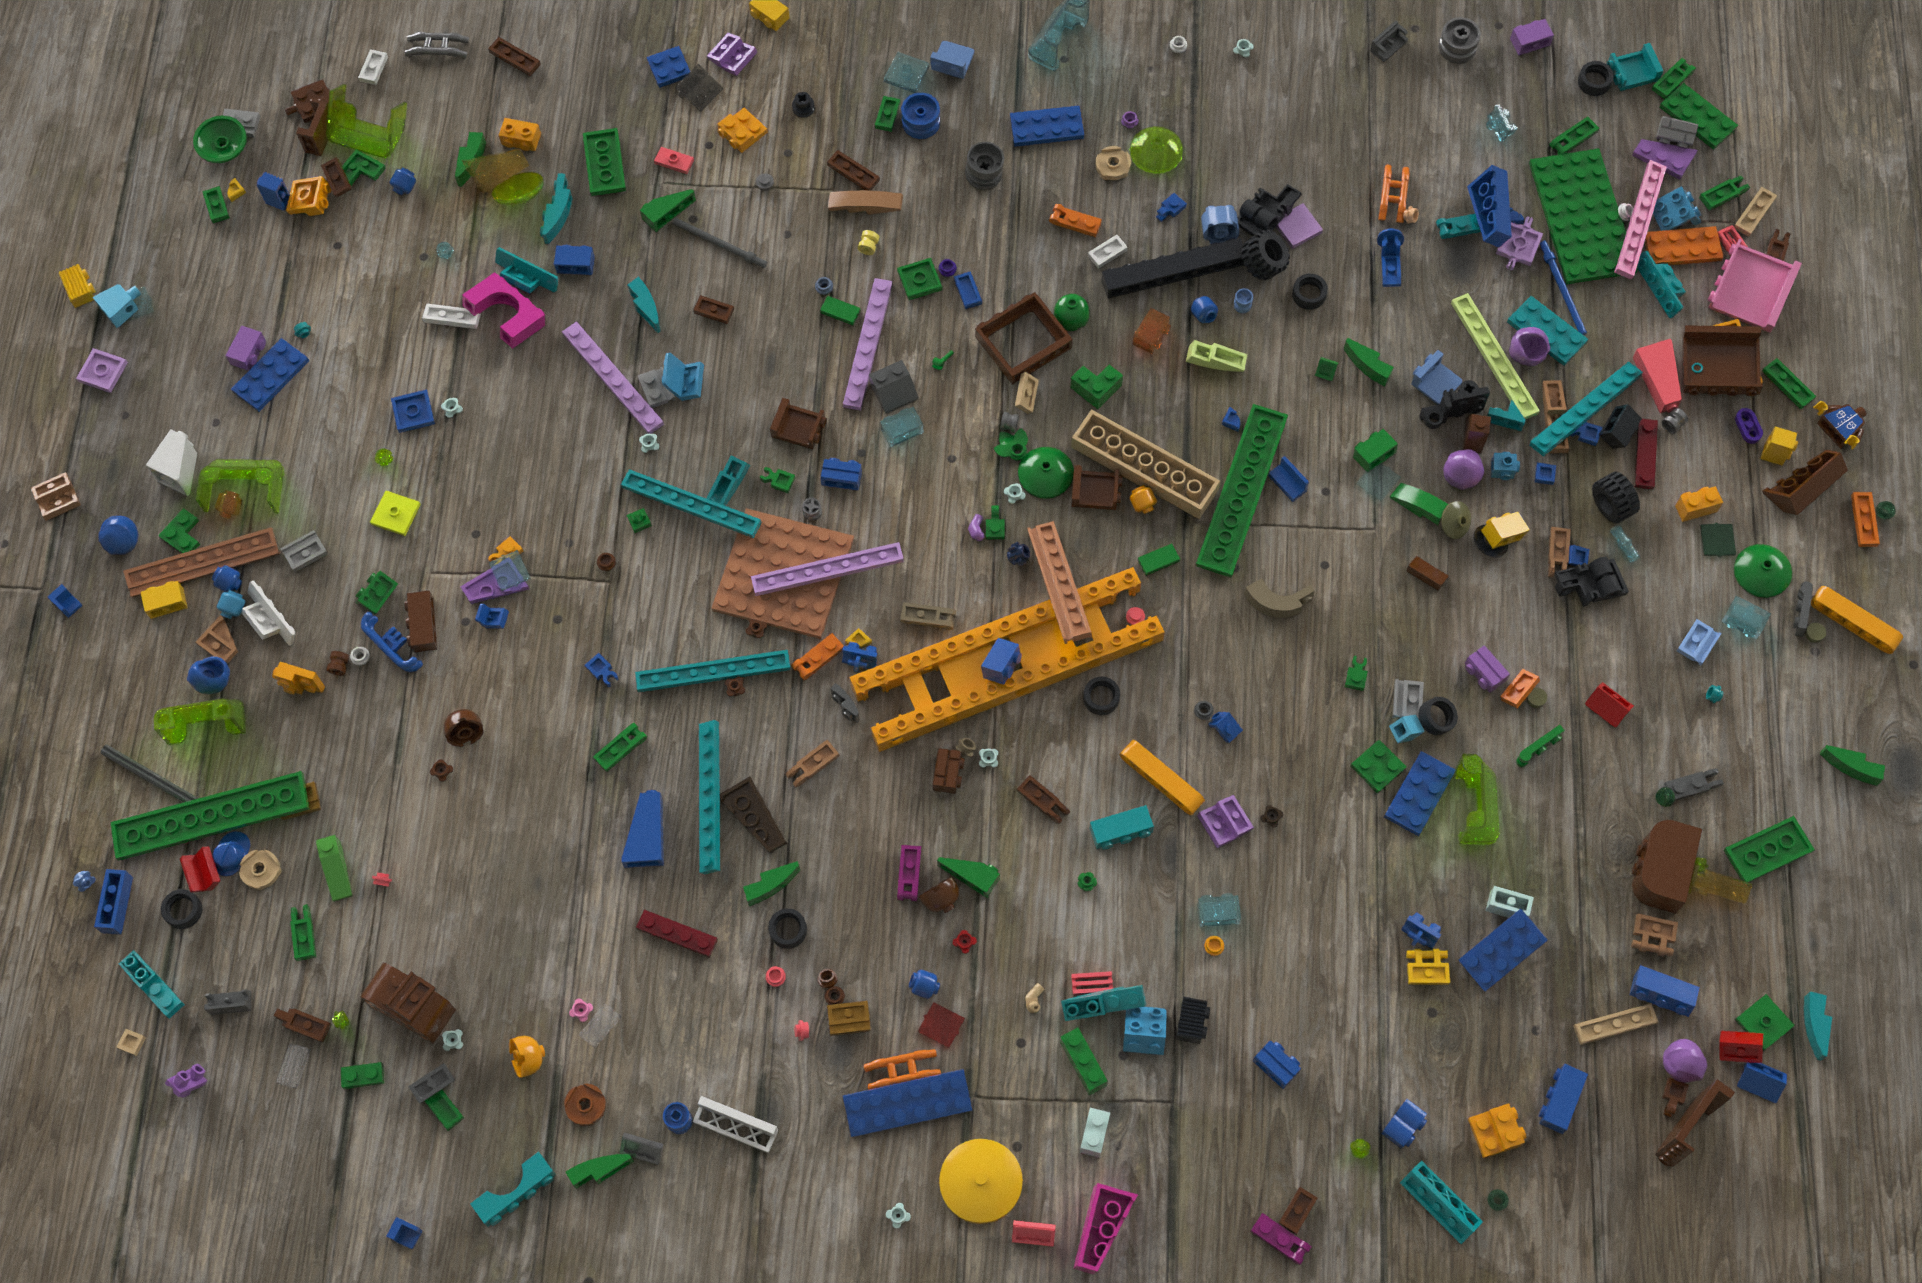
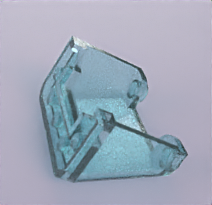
M1064 0L1058 5L1029 46L1028 57L1032 61L1056 71L1060 64V61L1057 60L1058 45L1061 42V32L1065 27L1073 30L1079 24H1082L1083 27L1086 26L1089 21L1090 0Z

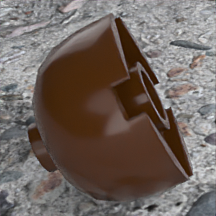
M460 709L452 712L444 722V735L447 742L452 746L463 747V743L471 741V745L478 741L484 733L483 724L479 716L469 709Z
M950 876L921 894L919 898L929 911L936 913L944 911V913H947L955 908L953 904L958 900L959 888L956 881Z

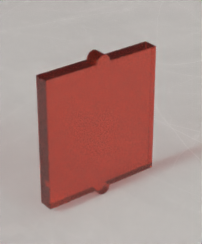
M933 1002L927 1015H924V1021L918 1032L950 1048L956 1035H959V1029L965 1018Z

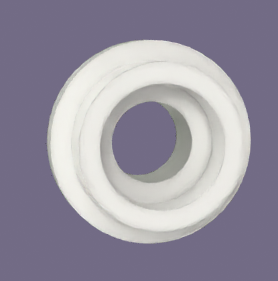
M1175 36L1170 41V49L1175 53H1182L1187 48V41L1182 36Z
M1623 203L1618 207L1619 216L1623 221L1631 219L1634 209L1631 204Z
M356 647L352 650L350 659L355 665H364L369 661L370 653L365 647ZM359 655H364L361 659H358Z

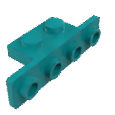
M500 247L496 249L495 263L505 268L500 272V277L505 278L509 284L528 293H531L539 286L552 292L557 291L558 276Z
M1643 251L1640 254L1637 268L1668 317L1674 318L1683 309V305L1678 297H1681L1686 291L1668 263L1656 264L1649 252Z

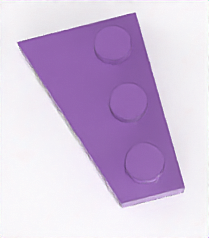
M1641 139L1632 156L1646 163L1652 160L1666 166V173L1680 180L1698 150Z
M510 557L460 586L471 604L529 590V586Z

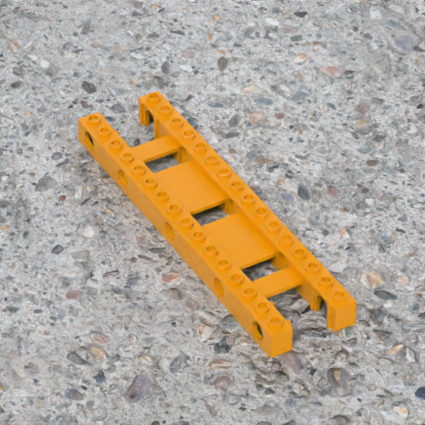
M1134 567L1077 589L1093 641L1078 647L1075 646L1073 640L1067 641L1066 644L1064 643L1049 599L851 676L850 684L858 702L866 701L869 698L868 691L874 687L881 686L882 691L887 693L890 689L904 684L915 709L904 715L899 714L898 717L881 724L876 723V726L871 727L872 736L878 751H884L1163 641L1165 632L1157 616L1152 618L1149 616L1147 620L1131 626L1126 625V628L1111 633L1100 610V607L1105 605H1113L1116 602V595L1121 591L1128 590L1129 596H1136V593L1140 592L1141 582ZM998 638L1019 644L1020 653H1022L1020 661L1022 668L1014 671L1004 685L984 679L981 669L982 663ZM934 670H940L951 696L933 703L922 675Z

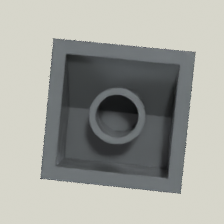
M902 360L869 374L870 386L885 414L919 399L910 373Z

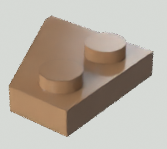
M221 615L195 642L211 656L222 658L227 664L238 653L226 621Z

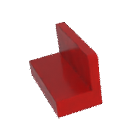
M1603 682L1585 702L1588 708L1613 727H1617L1634 707V705Z
M209 846L202 847L195 855L181 856L180 862L190 892L212 891L220 883Z
M1720 1031L1719 1060L1762 1063L1763 1034Z

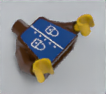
M1823 401L1818 402L1813 407L1819 411L1817 413L1818 416L1822 415L1817 424L1840 449L1849 444L1853 450L1861 442L1864 433L1862 427L1865 424L1862 418L1867 415L1863 407H1858L1854 410L1849 404L1843 406L1827 405Z

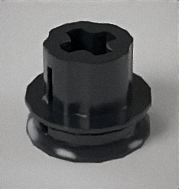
M799 92L795 95L792 102L794 114L800 118H806L815 111L814 100L807 92Z

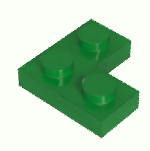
M357 149L342 166L351 186L361 174L376 181L386 169L384 164Z
M183 508L158 536L181 554L196 550L200 543L188 533L199 520Z

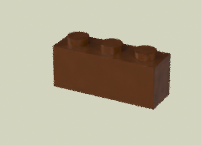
M430 590L407 593V600L404 601L406 612H408L406 627L410 631V635H407L408 646L412 647L414 653L437 650L434 598Z

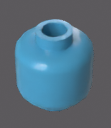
M231 590L223 592L217 604V609L222 611L220 615L229 619L232 616H240L245 605V600L242 598L243 595Z

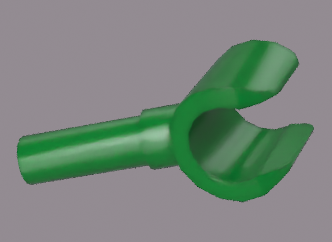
M950 350L941 359L935 357L932 361V367L942 370L946 360L954 352Z

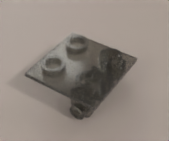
M699 64L675 87L679 91L677 93L680 98L686 97L700 112L724 89Z

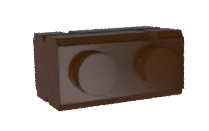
M938 749L932 785L933 791L955 794L957 788H961L962 776H959V771L964 769L965 758H962L961 751Z

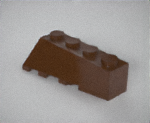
M1825 450L1806 462L1808 466L1792 471L1793 475L1786 480L1783 478L1778 480L1775 487L1771 489L1767 487L1762 490L1763 494L1783 512L1798 515L1848 471L1841 452Z

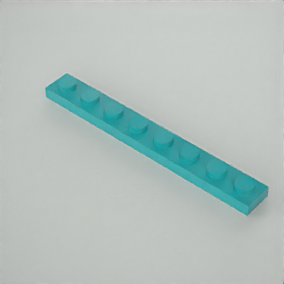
M1628 361L1531 440L1529 446L1544 457L1637 381L1643 372Z
M630 469L621 483L622 488L751 538L755 537L762 524L759 518Z
M788 650L638 671L635 672L637 691L645 692L726 680L728 678L733 679L738 676L747 677L788 671L791 668Z
M716 720L699 724V873L704 875L720 871L719 722Z

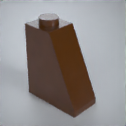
M1475 414L1467 416L1463 450H1473L1476 453H1482L1489 435L1491 417Z

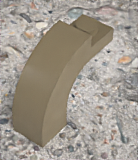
M1261 578L1247 586L1244 595L1259 612L1271 617L1288 618L1301 613L1303 605H1307L1313 600L1315 590L1309 585L1293 595L1281 596L1273 593Z

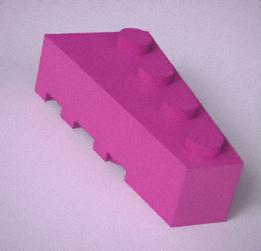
M1100 1183L1093 1187L1073 1269L1090 1274L1098 1272L1132 1204L1136 1200L1137 1194Z

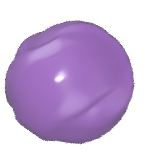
M1536 327L1519 329L1512 337L1509 348L1511 358L1527 366L1540 364L1546 359L1550 351L1549 339L1546 333Z
M1458 450L1449 455L1443 472L1446 481L1451 486L1464 490L1473 488L1481 481L1484 475V467L1480 456L1475 451Z
M1679 1039L1671 1043L1664 1052V1068L1673 1079L1684 1083L1701 1081L1707 1069V1060L1696 1043L1688 1039Z

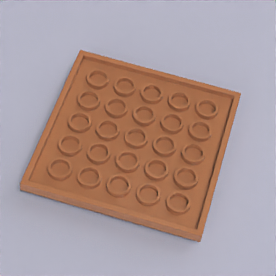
M746 508L745 514L761 519L762 524L754 538L737 533L711 608L712 611L748 621L750 619L763 621L768 626L821 639L841 577L755 596L751 576L849 554L854 536Z

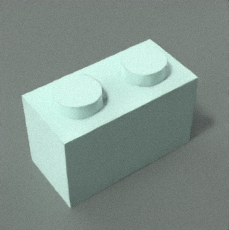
M1494 886L1489 894L1486 911L1510 918L1519 909H1522L1529 917L1534 897Z
M1090 1108L1080 1153L1100 1158L1110 1112Z

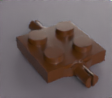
M323 79L291 91L294 106L286 108V114L288 116L298 112L304 123L313 120L315 115L310 103L312 98L325 100L333 112L337 110L333 97L341 95L343 92L340 87L330 91Z

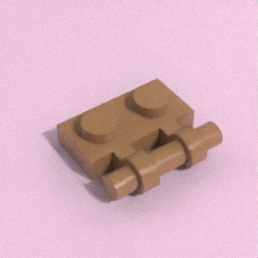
M1637 914L1633 935L1641 936V941L1632 940L1631 947L1639 949L1640 952L1644 953L1649 951L1657 953L1658 956L1664 957V955L1672 957L1674 949L1668 948L1666 945L1667 942L1675 943L1678 922ZM1649 938L1659 940V945L1648 943Z

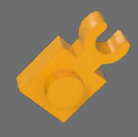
M509 536L496 547L498 553L490 555L488 560L490 563L494 560H499L495 566L509 557L513 561L523 552V548Z

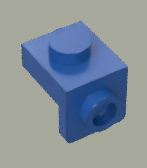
M480 604L475 621L485 628L504 629L509 611L505 608H489L485 604Z
M1217 712L1208 723L1210 727L1218 731L1226 743H1230L1243 731L1230 712Z

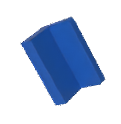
M1285 456L1281 458L1280 465L1268 473L1269 478L1292 502L1307 492L1309 481Z
M1745 1062L1744 1072L1737 1083V1087L1777 1103L1787 1084V1074L1762 1063Z

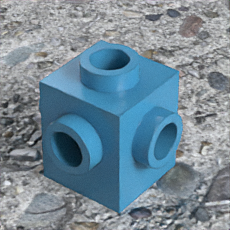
M1510 452L1494 453L1491 459V478H1500L1502 480L1514 479L1516 472L1520 470V461H1517V454H1511Z

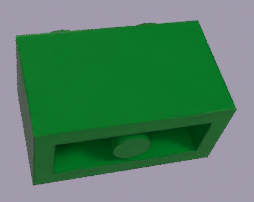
M1383 428L1379 432L1372 433L1365 442H1359L1354 448L1353 458L1368 473L1397 452L1398 443Z

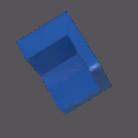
M62 584L47 596L68 618L82 606Z
M396 1217L386 1237L413 1249L423 1230Z

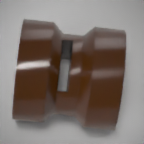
M331 651L329 657L331 662L327 665L326 671L333 675L344 676L347 670L345 664L349 662L350 656L341 651Z

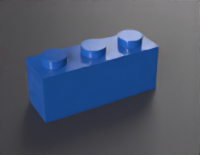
M106 869L94 927L101 933L122 935L133 877L126 870Z
M1640 965L1634 975L1629 995L1655 1004L1658 1007L1669 1009L1679 1015L1689 1017L1695 1008L1700 987Z
M1567 1064L1556 1069L1553 1079L1556 1080L1553 1087H1549L1546 1098H1548L1547 1105L1542 1106L1538 1115L1541 1117L1539 1124L1561 1134L1568 1129L1587 1079V1073Z

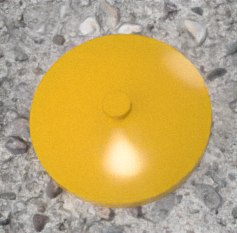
M974 1139L958 1145L948 1154L941 1167L939 1184L945 1204L957 1217L970 1223L987 1224L1002 1219L1015 1207L1022 1191V1172L1017 1159L1009 1149L992 1140Z

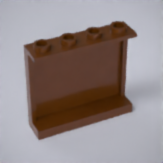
M1685 325L1682 334L1683 393L1690 395L1708 394L1711 396L1718 394H1727L1729 396L1738 394L1747 396L1760 395L1763 387L1760 377L1761 326ZM1694 363L1702 364V372L1694 373L1692 365ZM1695 365L1694 370L1699 371L1701 370V367L1699 365Z
M1717 1079L1697 1095L1655 1153L1659 1157L1658 1160L1665 1166L1674 1167L1690 1155L1695 1149L1684 1142L1687 1135L1703 1113L1708 1116L1729 1101L1735 1092Z

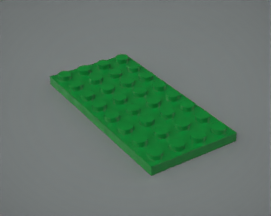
M1600 149L1530 159L1529 165L1566 285L1621 276L1614 272L1626 231L1618 213V205Z

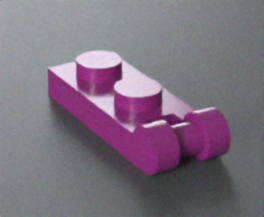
M901 845L897 900H918L921 846ZM904 886H912V891H904Z
M1263 1213L1250 1231L1298 1265H1301L1304 1260L1303 1256L1305 1253H1309L1312 1248L1308 1243L1299 1239ZM1293 1244L1299 1247L1296 1253L1290 1250Z

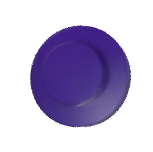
M945 259L939 264V273L942 276L950 277L956 273L957 267L952 260Z

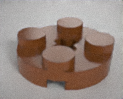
M592 1084L576 1086L565 1097V1112L573 1123L580 1126H592L604 1115L606 1099L601 1090ZM589 1100L590 1107L582 1110L580 1103Z

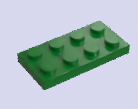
M1685 83L1668 96L1659 107L1674 119L1698 124L1695 136L1713 150L1738 127V124Z
M618 128L583 133L591 196L626 191Z
M1792 816L1726 847L1723 851L1745 885L1814 852L1815 849L1796 818Z

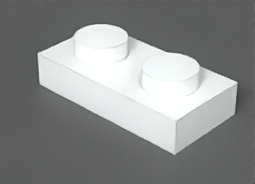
M370 49L358 77L360 82L377 84L388 59L387 53Z
M1115 235L1088 252V257L1099 269L1125 253L1128 247L1118 235Z

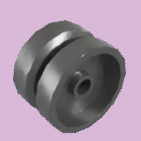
M1458 17L1447 21L1443 27L1438 46L1440 54L1449 62L1457 64L1466 63L1475 56L1479 44L1480 28L1474 21L1468 18Z

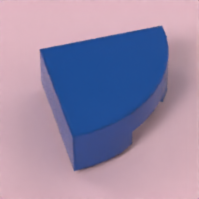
M1510 207L1511 222L1518 225L1524 224L1522 214H1519Z
M1229 407L1222 425L1239 432L1240 419L1237 412Z

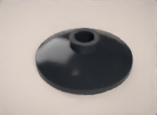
M1485 525L1477 527L1473 534L1477 548L1489 557H1502L1508 550V544L1493 549L1481 531Z

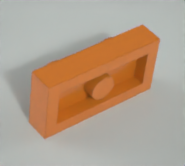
M1522 669L1500 696L1501 701L1518 709L1539 683V676Z

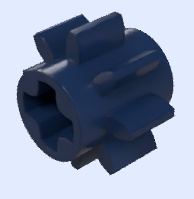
M1019 542L1012 544L1007 552L1009 562L1014 565L1018 564L1019 567L1027 564L1026 561L1030 557L1028 546L1025 544L1020 545Z

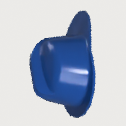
M238 831L230 832L220 840L218 846L214 849L213 860L219 875L230 876L241 868V860L248 854L250 849V840L246 834Z

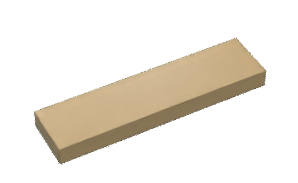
M1652 1003L1574 1024L1573 1027L1580 1045L1652 1026L1658 1024L1659 1021Z

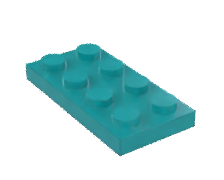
M1532 296L1507 320V323L1517 331L1527 327H1536L1543 330L1549 339L1550 351L1548 354L1563 366L1588 342V338Z

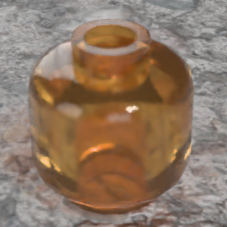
M225 490L224 493H219L215 504V510L220 512L219 516L230 519L231 516L239 515L243 502L239 497L240 494Z

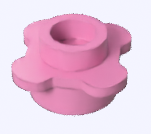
M576 999L569 1014L571 1017H577L581 1022H585L588 1019L589 1012L593 1010V1006L591 1003L587 1004L582 999Z

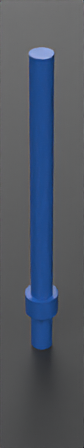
M1544 240L1539 243L1544 253L1543 258L1546 264H1549L1578 332L1586 335L1587 331L1555 262L1556 257L1551 252L1547 241Z

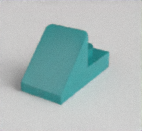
M1511 400L1507 411H1503L1501 408L1490 407L1487 416L1491 417V424L1517 431H1522L1525 424V418L1513 400Z

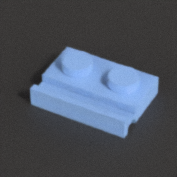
M1696 619L1678 647L1677 652L1692 661L1698 662L1701 666L1722 633H1717L1713 628Z

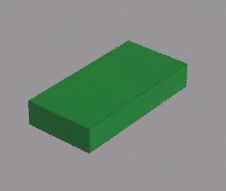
M830 296L826 297L820 309L821 314L850 325H854L861 312V308Z
M1171 543L1138 557V562L1147 576L1180 562V557Z
M442 1089L425 1100V1103L447 1131L464 1119V1116Z

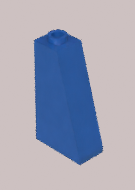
M647 790L645 793H640L622 855L624 868L664 865L663 801L661 793L656 790Z

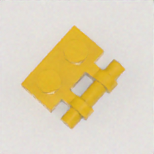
M1420 948L1406 951V958L1415 960V963L1407 964L1408 985L1450 984L1449 963H1441L1440 960L1448 958V951H1440V949L1421 951ZM1422 959H1433V963H1422Z

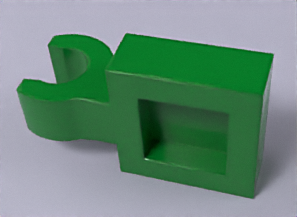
M991 505V519H986V540L1005 539V519H999V505Z

